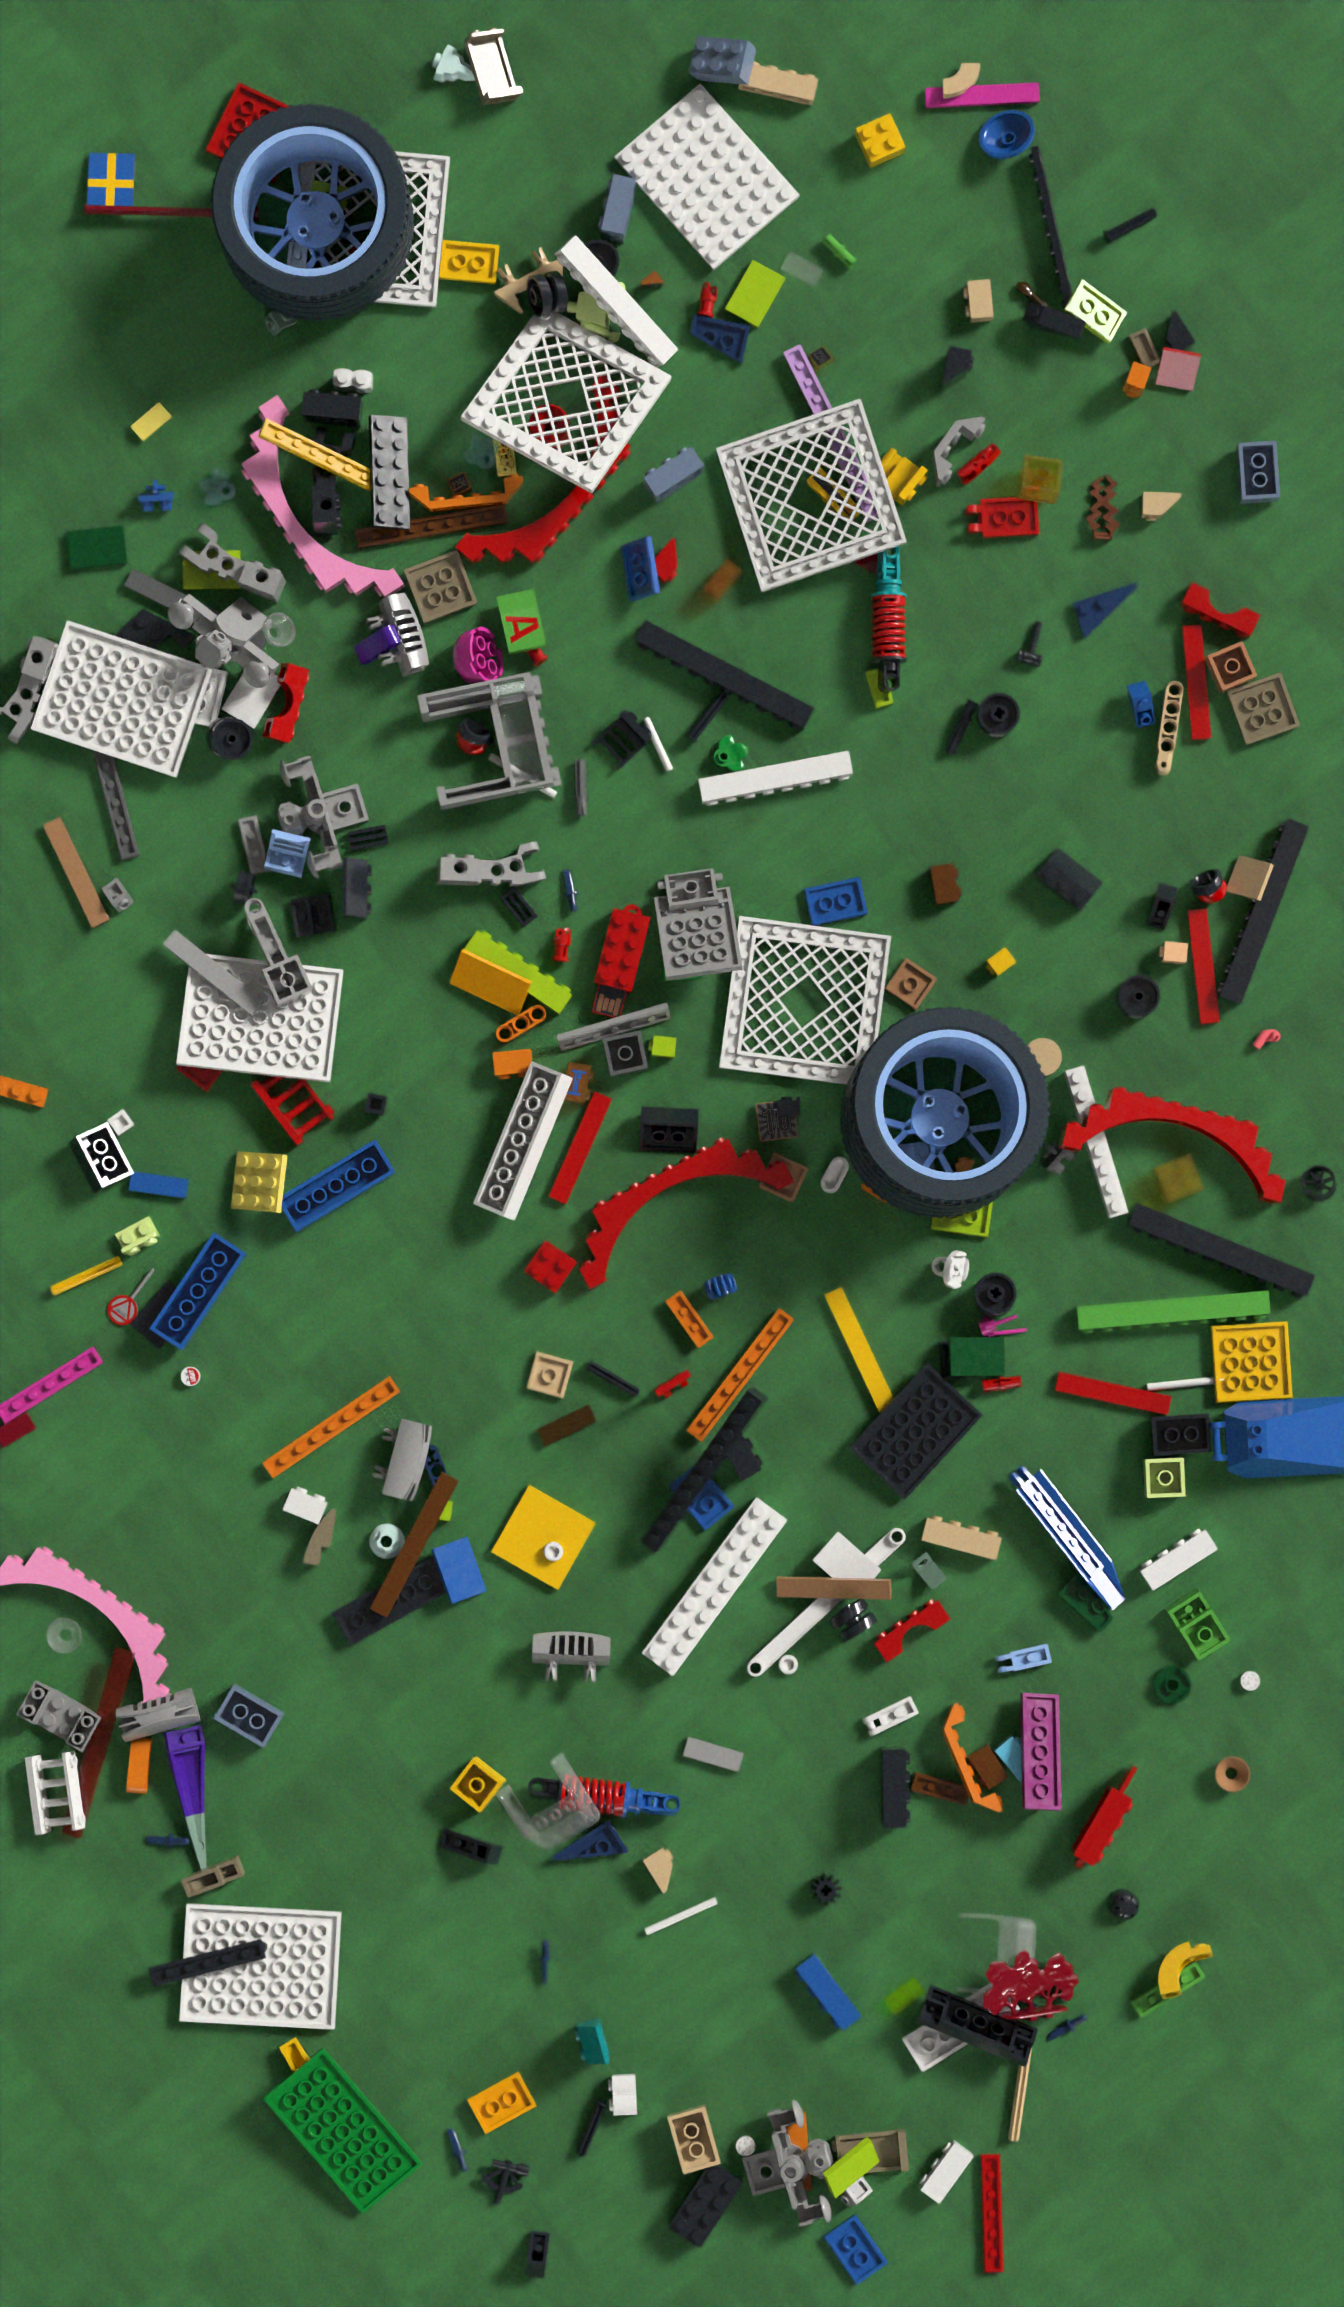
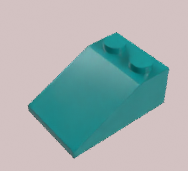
M596 2018L578 2023L577 2029L574 2032L576 2040H581L582 2048L579 2050L582 2060L586 2059L587 2064H608L610 2054L600 2019Z

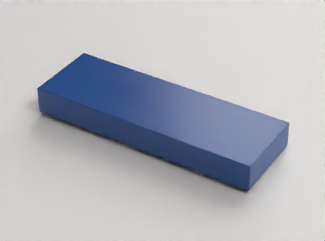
M134 1172L130 1177L129 1191L186 1198L189 1179Z

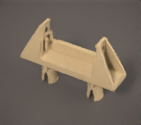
M542 247L538 248L541 258H539L535 251L531 252L539 268L518 280L514 279L508 264L504 266L507 275H505L501 268L497 269L505 285L494 291L495 297L520 314H523V310L515 294L527 290L526 285L529 276L544 275L546 272L557 270L563 277V266L558 260L548 262Z

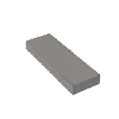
M257 815L238 819L250 873L256 875L269 872L270 870L264 869L267 856Z
M688 1737L683 1756L737 1772L739 1771L744 1754L743 1752Z

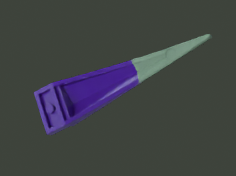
M202 1725L163 1732L167 1750L166 1755L199 1869L202 1870L207 1867L204 1814L205 1740Z

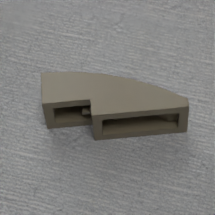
M331 1509L317 1526L307 1546L303 1563L320 1565L322 1548H330L337 1509Z
M236 1855L181 1879V1882L189 1898L222 1886L226 1882L243 1877L245 1871L239 1856Z

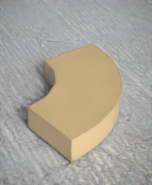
M961 63L960 70L956 75L943 79V98L959 96L973 86L979 76L980 63Z

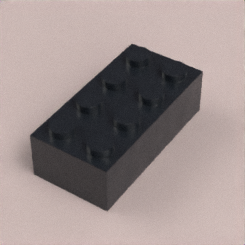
M881 1747V1825L883 1828H907V1823H910V1811L907 1810V1803H910V1792L906 1790V1784H910V1772L906 1771V1764H910V1753L906 1751L905 1747Z
M721 2164L704 2168L669 2220L668 2228L701 2249L742 2186L743 2179Z

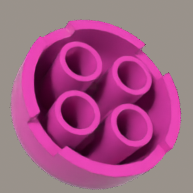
M485 627L474 628L462 633L454 644L453 661L460 677L469 684L494 680L501 677L503 673L504 663L501 648L496 649V643L493 640L495 636ZM497 655V664L492 659L485 661L486 658Z

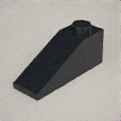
M1030 302L1022 318L1031 329L1078 340L1086 324L1084 320L1047 306Z
M444 1828L439 1847L492 1865H498L503 1849L501 1845Z

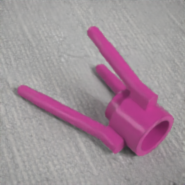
M1017 1315L996 1322L985 1316L982 1318V1321L978 1322L983 1337L1027 1331L1026 1328L995 1331L997 1330L996 1326L1016 1319Z

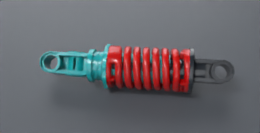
M899 546L890 549L891 555H888L886 550L877 553L878 580L875 581L877 592L871 594L873 602L871 607L874 611L872 613V639L874 641L872 642L871 663L878 664V688L885 694L893 692L900 687V664L907 662L906 646L900 645L906 642V638L902 637L906 635V631L902 630L906 628V624L903 623L906 620L904 616L906 610L900 607L906 606L907 595L900 592L902 581L900 580ZM887 679L892 683L891 688L886 684Z

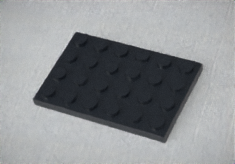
M925 1363L848 1448L906 1500L983 1414L928 1363Z

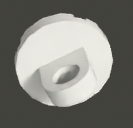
M955 1250L948 1257H937L932 1262L933 1272L943 1277L945 1285L949 1288H960L962 1286L960 1283L967 1278L969 1260L966 1258L967 1254L965 1252ZM941 1261L944 1263L943 1271L939 1269V1263Z

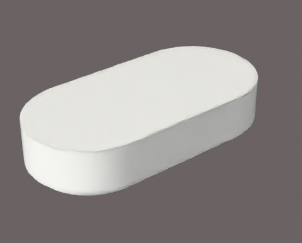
M835 1157L830 1162L821 1179V1188L825 1192L834 1193L840 1187L849 1169L848 1161L845 1158Z

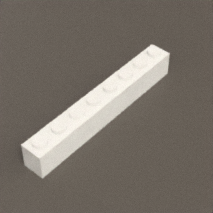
M576 235L570 238L555 253L558 262L570 271L573 279L583 285V289L587 294L593 296L596 304L609 314L610 320L621 327L622 333L634 342L635 347L647 356V360L651 365L657 368L664 365L678 350Z
M849 751L702 778L698 779L702 804L707 803V806L717 805L718 801L721 800L733 802L737 801V797L744 796V799L756 797L755 794L763 793V795L774 794V790L782 789V792L793 790L795 786H800L801 788L811 787L812 783L816 782L823 785L831 783L830 780L837 778L838 781L848 780L849 776H852L853 771Z
M1084 1065L1063 1072L1078 1122L1081 1124L1080 1126H1082L1085 1108L1095 1104ZM1104 1131L1085 1142L1107 1218L1109 1219L1129 1212Z

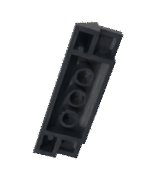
M931 1984L919 2010L920 2014L917 2023L1023 2067L1028 2063L1031 2048L1034 2045L1038 2031L1037 2028L1018 2020L999 2018L1000 2013L993 2015L988 2009H984L983 2006Z

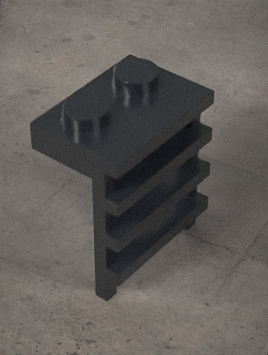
M622 711L619 714V718L592 742L593 746L601 742L620 762L615 768L617 771L624 767L629 760L651 741V731L645 725L641 726L637 722L638 718L632 711ZM617 726L637 748L631 752L611 730ZM609 734L629 756L623 760L603 738Z

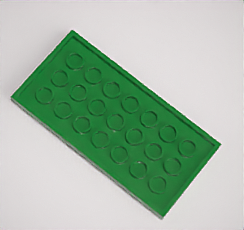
M324 2047L319 2049L263 2096L264 2101L362 2214L423 2164Z

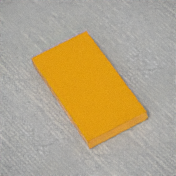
M465 949L460 953L450 980V984L517 1016L521 1012L532 981Z

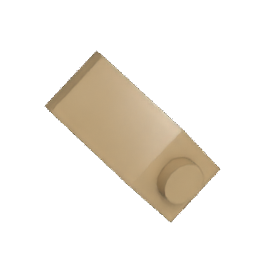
M1143 492L1141 495V518H1145L1146 521H1157L1180 500L1181 493Z
M662 1846L643 1858V1862L664 1894L667 1891L673 1866L671 1860L674 1858L669 1849L664 1850Z

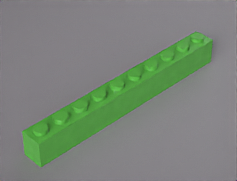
M1269 1291L1075 1307L1077 1330H1082V1333H1093L1095 1328H1101V1332L1113 1331V1327L1119 1326L1120 1330L1132 1329V1325H1139L1140 1329L1151 1328V1324L1158 1323L1159 1327L1170 1326V1322H1178V1325H1189L1191 1320H1197V1324L1208 1323V1319L1215 1318L1216 1322L1228 1321L1227 1317H1235V1321L1247 1320L1246 1316L1254 1315V1319L1266 1318V1314H1271Z

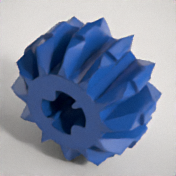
M729 1273L714 1277L704 1283L706 1295L711 1300L722 1298L737 1290L735 1278Z

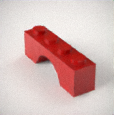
M1191 582L1180 606L1184 607L1183 610L1185 612L1201 615L1200 618L1206 622L1213 621L1218 624L1219 628L1226 631L1230 629L1235 632L1236 636L1242 639L1251 636L1261 616L1245 607L1232 614L1221 613L1212 606L1209 599V590Z
M281 663L277 682L282 686L286 695L285 707L279 715L266 719L262 737L280 743H290L293 739L294 725L299 718V706L304 699L303 691L309 681V669L291 663Z
M930 1599L923 1604L924 1608L919 1612L917 1610L912 1611L907 1615V1620L904 1622L899 1620L891 1626V1631L888 1633L883 1631L875 1637L876 1641L873 1643L886 1662H889L903 1652L902 1640L905 1633L911 1627L926 1625L936 1630L951 1620L937 1599L935 1601Z

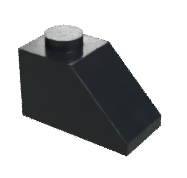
M1175 310L1169 319L1164 342L1166 345L1164 347L1187 351L1195 345L1196 341Z
M1159 882L1148 917V926L1162 930L1166 929L1175 904L1177 887Z
M531 2231L525 2277L545 2278L550 2233Z

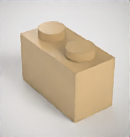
M990 279L967 281L966 287H963L964 299L968 301V306H965V316L969 317L970 323L992 321L994 315Z

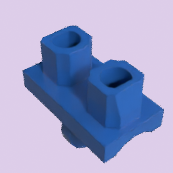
M153 480V485L146 486V491H153V493H140L138 496L143 511H153V501H160L161 510L163 511L172 509L174 492H159L165 491V485H158L157 480Z

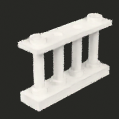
M75 1750L62 1753V1759L42 1761L41 1755L25 1758L35 1835L51 1832V1826L72 1824V1831L85 1828V1815L82 1808L77 1772L78 1761L75 1756ZM64 1766L65 1778L44 1779V1768ZM66 1786L68 1797L47 1799L46 1788ZM69 1805V1817L50 1819L49 1807Z

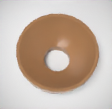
M1226 1757L1216 1766L1215 1779L1222 1789L1229 1792H1237L1248 1784L1250 1769L1241 1758ZM1231 1767L1235 1768L1237 1771L1236 1777L1228 1779L1225 1774L1226 1770Z

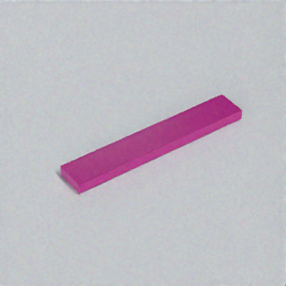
M1039 82L974 85L965 90V93L952 98H943V87L925 88L926 108L1039 103L1040 101Z
M94 1346L0 1404V1417L4 1424H7L104 1363Z

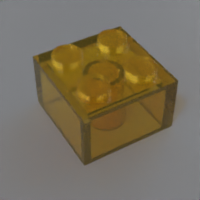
M1025 454L1020 468L1018 499L1056 504L1060 495L1063 460Z
M1191 1154L1152 1168L1166 1204L1204 1190Z

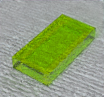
M913 1976L886 1996L883 2001L892 2013L896 2015L923 1995L925 1990Z

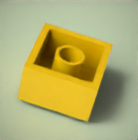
M891 113L855 129V136L870 168L905 153L906 146Z
M476 1756L472 1758L450 1787V1790L480 1813L484 1811L506 1782V1779Z

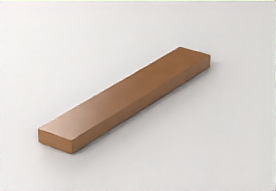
M61 817L44 824L43 827L91 927L95 928L110 921Z
M781 1576L776 1578L777 1597L890 1600L892 1598L891 1579Z

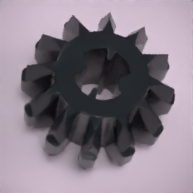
M823 1873L822 1880L816 1875L815 1878L818 1883L814 1881L810 1883L816 1887L809 1889L810 1893H816L812 1896V1899L816 1900L819 1898L818 1905H821L823 1900H825V1905L829 1906L828 1900L830 1899L835 1904L834 1896L841 1897V1894L836 1891L842 1890V1886H835L840 1880L836 1879L832 1882L833 1874H830L827 1879L826 1873ZM824 1885H827L828 1888L831 1887V1890H828V1894H824L823 1891L820 1892Z

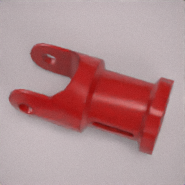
M705 282L702 285L699 298L701 303L697 315L713 318L712 311L717 299V287H710L709 282Z
M540 648L525 651L532 659L534 667L548 660L547 655H544Z
M558 928L554 937L553 944L555 945L552 961L568 962L567 953L568 947L571 944V930L569 928Z

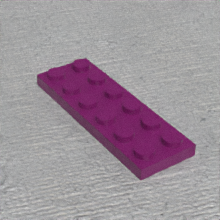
M1021 1693L1022 1809L1061 1811L1059 1695Z

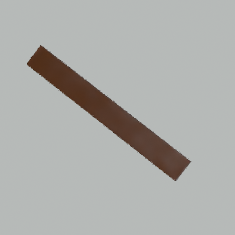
M504 503L410 520V529L408 531L366 527L355 529L358 549L507 524L508 519Z
M441 1472L370 1607L371 1610L386 1618L388 1617L459 1480Z

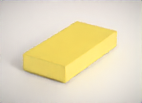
M158 402L130 427L144 442L169 421L172 416Z

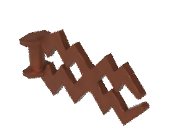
M1106 474L1105 479L1110 485L1103 491L1107 495L1102 497L1099 494L1104 488L1098 485L1103 479L1102 476L1091 484L1094 490L1089 492L1097 500V503L1089 509L1093 514L1086 518L1093 532L1092 540L1112 541L1113 533L1121 525L1112 518L1119 510L1109 503L1117 495L1112 489L1118 483ZM1102 506L1109 511L1102 517L1108 523L1104 528L1109 530V532H1096L1101 526L1095 520L1102 515L1097 509Z

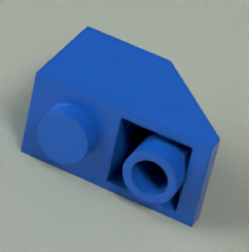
M1145 680L1127 685L1128 699L1136 727L1141 728L1155 724L1151 692Z

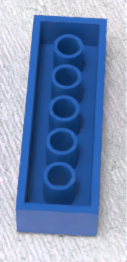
M375 1139L283 1194L281 1208L298 1233L393 1176L396 1172Z
M213 1232L149 1329L183 1351L247 1254Z

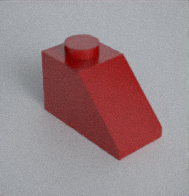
M674 538L655 557L657 576L664 584L667 581L671 583L677 576L676 540Z

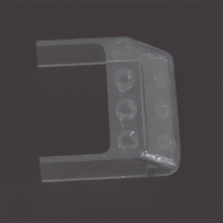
M562 1752L549 1762L568 1791V1795L529 1818L509 1784L496 1793L521 1835L544 1851L555 1848L591 1827L600 1819L599 1810Z
M959 1914V1918L998 1921L997 1961H1004L1006 1965L1012 1968L1015 1957L1023 1949L1029 1953L1030 1958L1035 1959L1037 1927L1033 1920L1002 1915ZM955 1988V1992L985 1994L988 1989Z

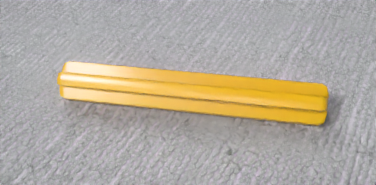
M116 1256L50 1286V1290L53 1295H58L122 1266V1261L119 1256Z

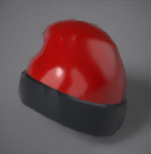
M465 718L461 722L456 735L458 747L469 755L483 753L487 745H491L494 741L486 727L470 718Z
M1219 869L1206 870L1189 882L1193 893L1201 901L1208 904L1217 903L1222 900L1226 894L1227 885L1222 879Z

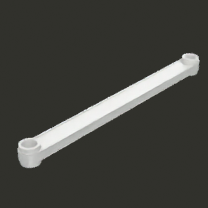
M893 1528L864 1555L875 1565L879 1566L905 1541L904 1531L900 1528ZM895 1531H899L902 1534V1539L899 1542L892 1540L891 1536ZM817 1598L748 1662V1673L754 1677L760 1676L835 1607L842 1598ZM756 1662L761 1665V1670L758 1673L750 1671L752 1663Z

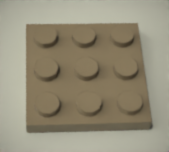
M458 550L404 569L424 624L478 604Z
M1281 672L1226 692L1245 746L1300 727Z

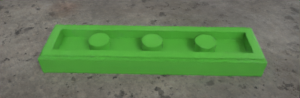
M1196 1961L1187 1964L1180 1973L1179 1984L1181 1993L1206 1977ZM1158 1983L1131 2000L1130 2003L1141 2019L1172 1998H1162Z

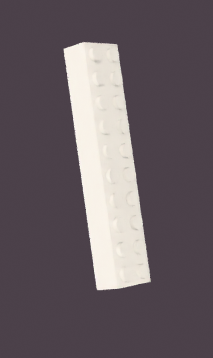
M755 1497L644 1648L642 1654L674 1676L787 1522V1519Z

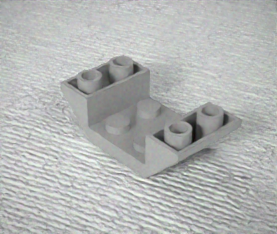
M982 416L955 421L937 446L932 456L937 487H940L942 483L946 485L953 473L951 471L952 464L945 460L950 453L951 444L955 446L961 438V434L971 442L975 437L979 439L986 427L984 425L986 418Z
M36 1680L16 1714L28 1722L37 1724L64 1739L65 1743L81 1752L84 1751L101 1720V1717L90 1708Z

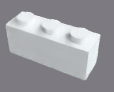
M955 2140L945 2145L942 2150L944 2154L940 2159L936 2158L931 2165V2172L928 2175L925 2174L919 2182L921 2184L920 2190L938 2204L941 2203L974 2157L970 2151Z

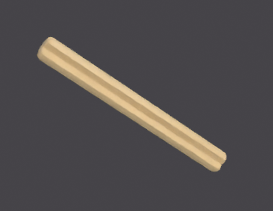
M1031 2052L1026 2066L1018 2065L1008 2135L1010 2141L1016 2142L1019 2140Z

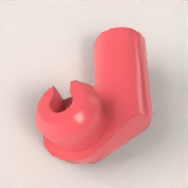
M1274 1029L1262 1030L1252 1045L1260 1050L1265 1042L1279 1041L1280 1033Z

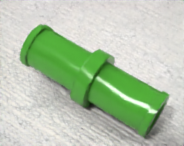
M831 234L822 241L834 253L833 256L839 258L848 269L854 266L853 263L857 262V259L846 250V246L841 245Z

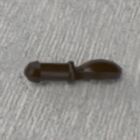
M1020 281L1016 284V289L1019 293L1028 297L1029 301L1048 307L1047 303H1044L1036 293H1032L1028 283Z

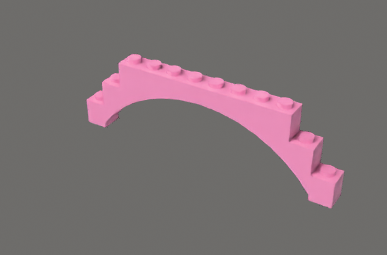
M278 395L258 407L261 412L258 415L262 422L267 418L283 426L285 417L289 415L287 408ZM261 428L251 434L252 441L250 445L255 452H259L241 464L243 467L241 472L246 480L251 479L254 485L251 487L256 495L259 496L261 494L265 500L262 504L268 512L271 510L275 515L272 519L278 528L282 526L285 530L283 535L288 543L293 542L296 548L293 550L298 558L301 559L303 557L307 563L304 567L310 575L313 573L317 578L315 583L320 591L324 589L328 593L345 581L347 583L344 585L350 594L354 592L356 596L376 584L374 589L379 597L383 595L384 598L394 595L405 587L404 583L394 568L389 571L377 570L346 561L318 544L305 531L292 513L282 490L278 468V446L258 437Z
M45 1546L43 1548L37 1547L26 1565L23 1564L24 1560L17 1555H9L0 1567V1586L15 1583L48 1585L73 1593L90 1602L115 1624L131 1648L141 1676L144 1698L142 1703L147 1702L148 1699L155 1700L159 1696L162 1698L166 1697V1694H170L168 1687L162 1683L156 1684L169 1665L166 1662L167 1658L159 1653L157 1655L153 1654L166 1636L163 1632V1627L157 1623L152 1625L147 1621L149 1618L141 1612L136 1614L131 1610L133 1607L125 1601L121 1603L116 1600L117 1596L109 1590L105 1592L100 1589L101 1585L93 1579L89 1581L84 1578L85 1574L77 1568L73 1570L68 1567L69 1563L61 1557L59 1559L52 1556L53 1552Z

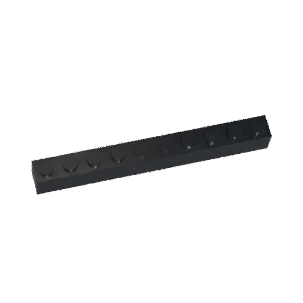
M647 620L644 621L635 638L636 647L644 652L649 650L654 653L653 656L662 661L666 659L671 662V666L677 669H681V667L688 671L687 674L694 678L699 676L705 679L704 683L711 687L716 685L722 688L721 691L729 696L734 694L739 697L738 700L746 705L748 703L755 705L757 711L764 714L765 712L772 714L773 719L778 722L783 720L789 723L788 726L796 731L805 729L814 711V707Z
M1289 818L1285 822H1281L1278 832L1281 834L1278 840H1274L1271 848L1274 851L1271 858L1268 857L1266 861L1274 865L1261 901L1251 900L1253 907L1245 915V928H1241L1238 933L1237 939H1240L1238 946L1234 945L1230 954L1233 959L1231 964L1227 963L1223 973L1226 975L1224 982L1220 981L1218 985V998L1238 1006L1242 1004L1310 826Z
M1139 1203L1134 1205L1127 1223L1133 1232L1141 1234V1231L1148 1233V1238L1159 1241L1160 1238L1166 1241V1245L1173 1248L1180 1246L1184 1248L1183 1252L1193 1256L1195 1253L1202 1255L1201 1259L1212 1263L1214 1260L1220 1263V1267L1230 1270L1231 1267L1237 1269V1274L1248 1277V1275L1256 1277L1255 1281L1262 1284L1269 1282L1273 1284L1272 1288L1282 1292L1284 1289L1291 1291L1290 1295L1299 1299L1302 1296H1308L1316 1276Z
M755 1387L748 1389L641 1540L654 1553L664 1548L769 1399Z

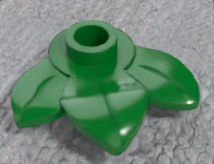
M731 734L726 735L719 741L718 749L713 754V761L719 767H727L733 772L741 771L745 768L741 760L747 755L749 748L742 743H735ZM720 755H725L726 760H722Z

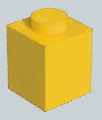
M1004 947L986 961L987 966L985 967L991 975L995 974L998 977L1013 966L1016 960L1007 948Z

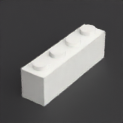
M1198 1528L1189 1534L1191 1537L1187 1540L1181 1539L1173 1544L1174 1548L1170 1551L1165 1549L1157 1554L1158 1558L1151 1561L1149 1559L1141 1564L1142 1568L1139 1572L1151 1590H1155L1218 1550L1205 1529L1200 1530Z

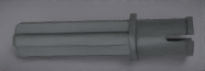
M577 759L574 761L575 796L573 799L576 805L575 816L579 817L581 815V817L588 816L586 761Z

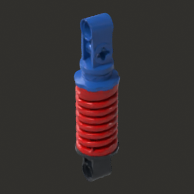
M561 1772L559 1780L535 1777L528 1784V1793L532 1798L556 1801V1809L558 1810L566 1809V1807L574 1810L576 1807L578 1811H582L584 1806L585 1812H589L591 1808L592 1813H596L598 1810L600 1814H604L606 1809L607 1815L613 1813L615 1816L625 1818L627 1812H634L635 1815L643 1812L652 1815L674 1816L680 1809V1800L677 1796L652 1791L645 1792L639 1787L638 1789L630 1788L629 1781L623 1782V1784L615 1781L612 1786L611 1780H607L605 1783L604 1779L597 1781L596 1778H592L590 1782L589 1777H585L583 1780L582 1776L576 1778L575 1775L567 1776ZM534 1784H539L542 1790L535 1792L531 1787ZM672 1801L677 1807L673 1810L666 1807L667 1802Z

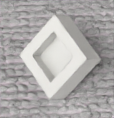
M124 1109L108 1119V1122L118 1136L134 1126V1123Z

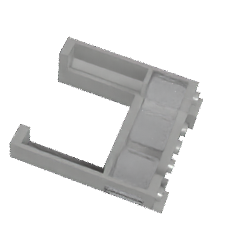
M530 672L417 695L423 722L491 708L505 778L445 790L444 786L437 787L441 810L562 785L558 767L550 768V766H554L551 755H547L546 748L550 746L548 737L543 736L542 730L546 729L544 718H540L538 713L542 711L540 700H536L543 698L538 675L531 676Z

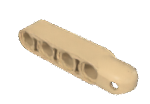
M1172 681L1166 686L1162 702L1156 743L1157 756L1155 768L1157 774L1163 776L1169 774L1171 770L1180 717L1183 686L1177 681ZM1169 687H1176L1178 695L1170 694ZM1168 705L1175 707L1176 712L1174 714L1167 712L1166 707ZM1170 724L1173 727V732H1165L1163 726ZM1161 743H1168L1170 751H1163Z

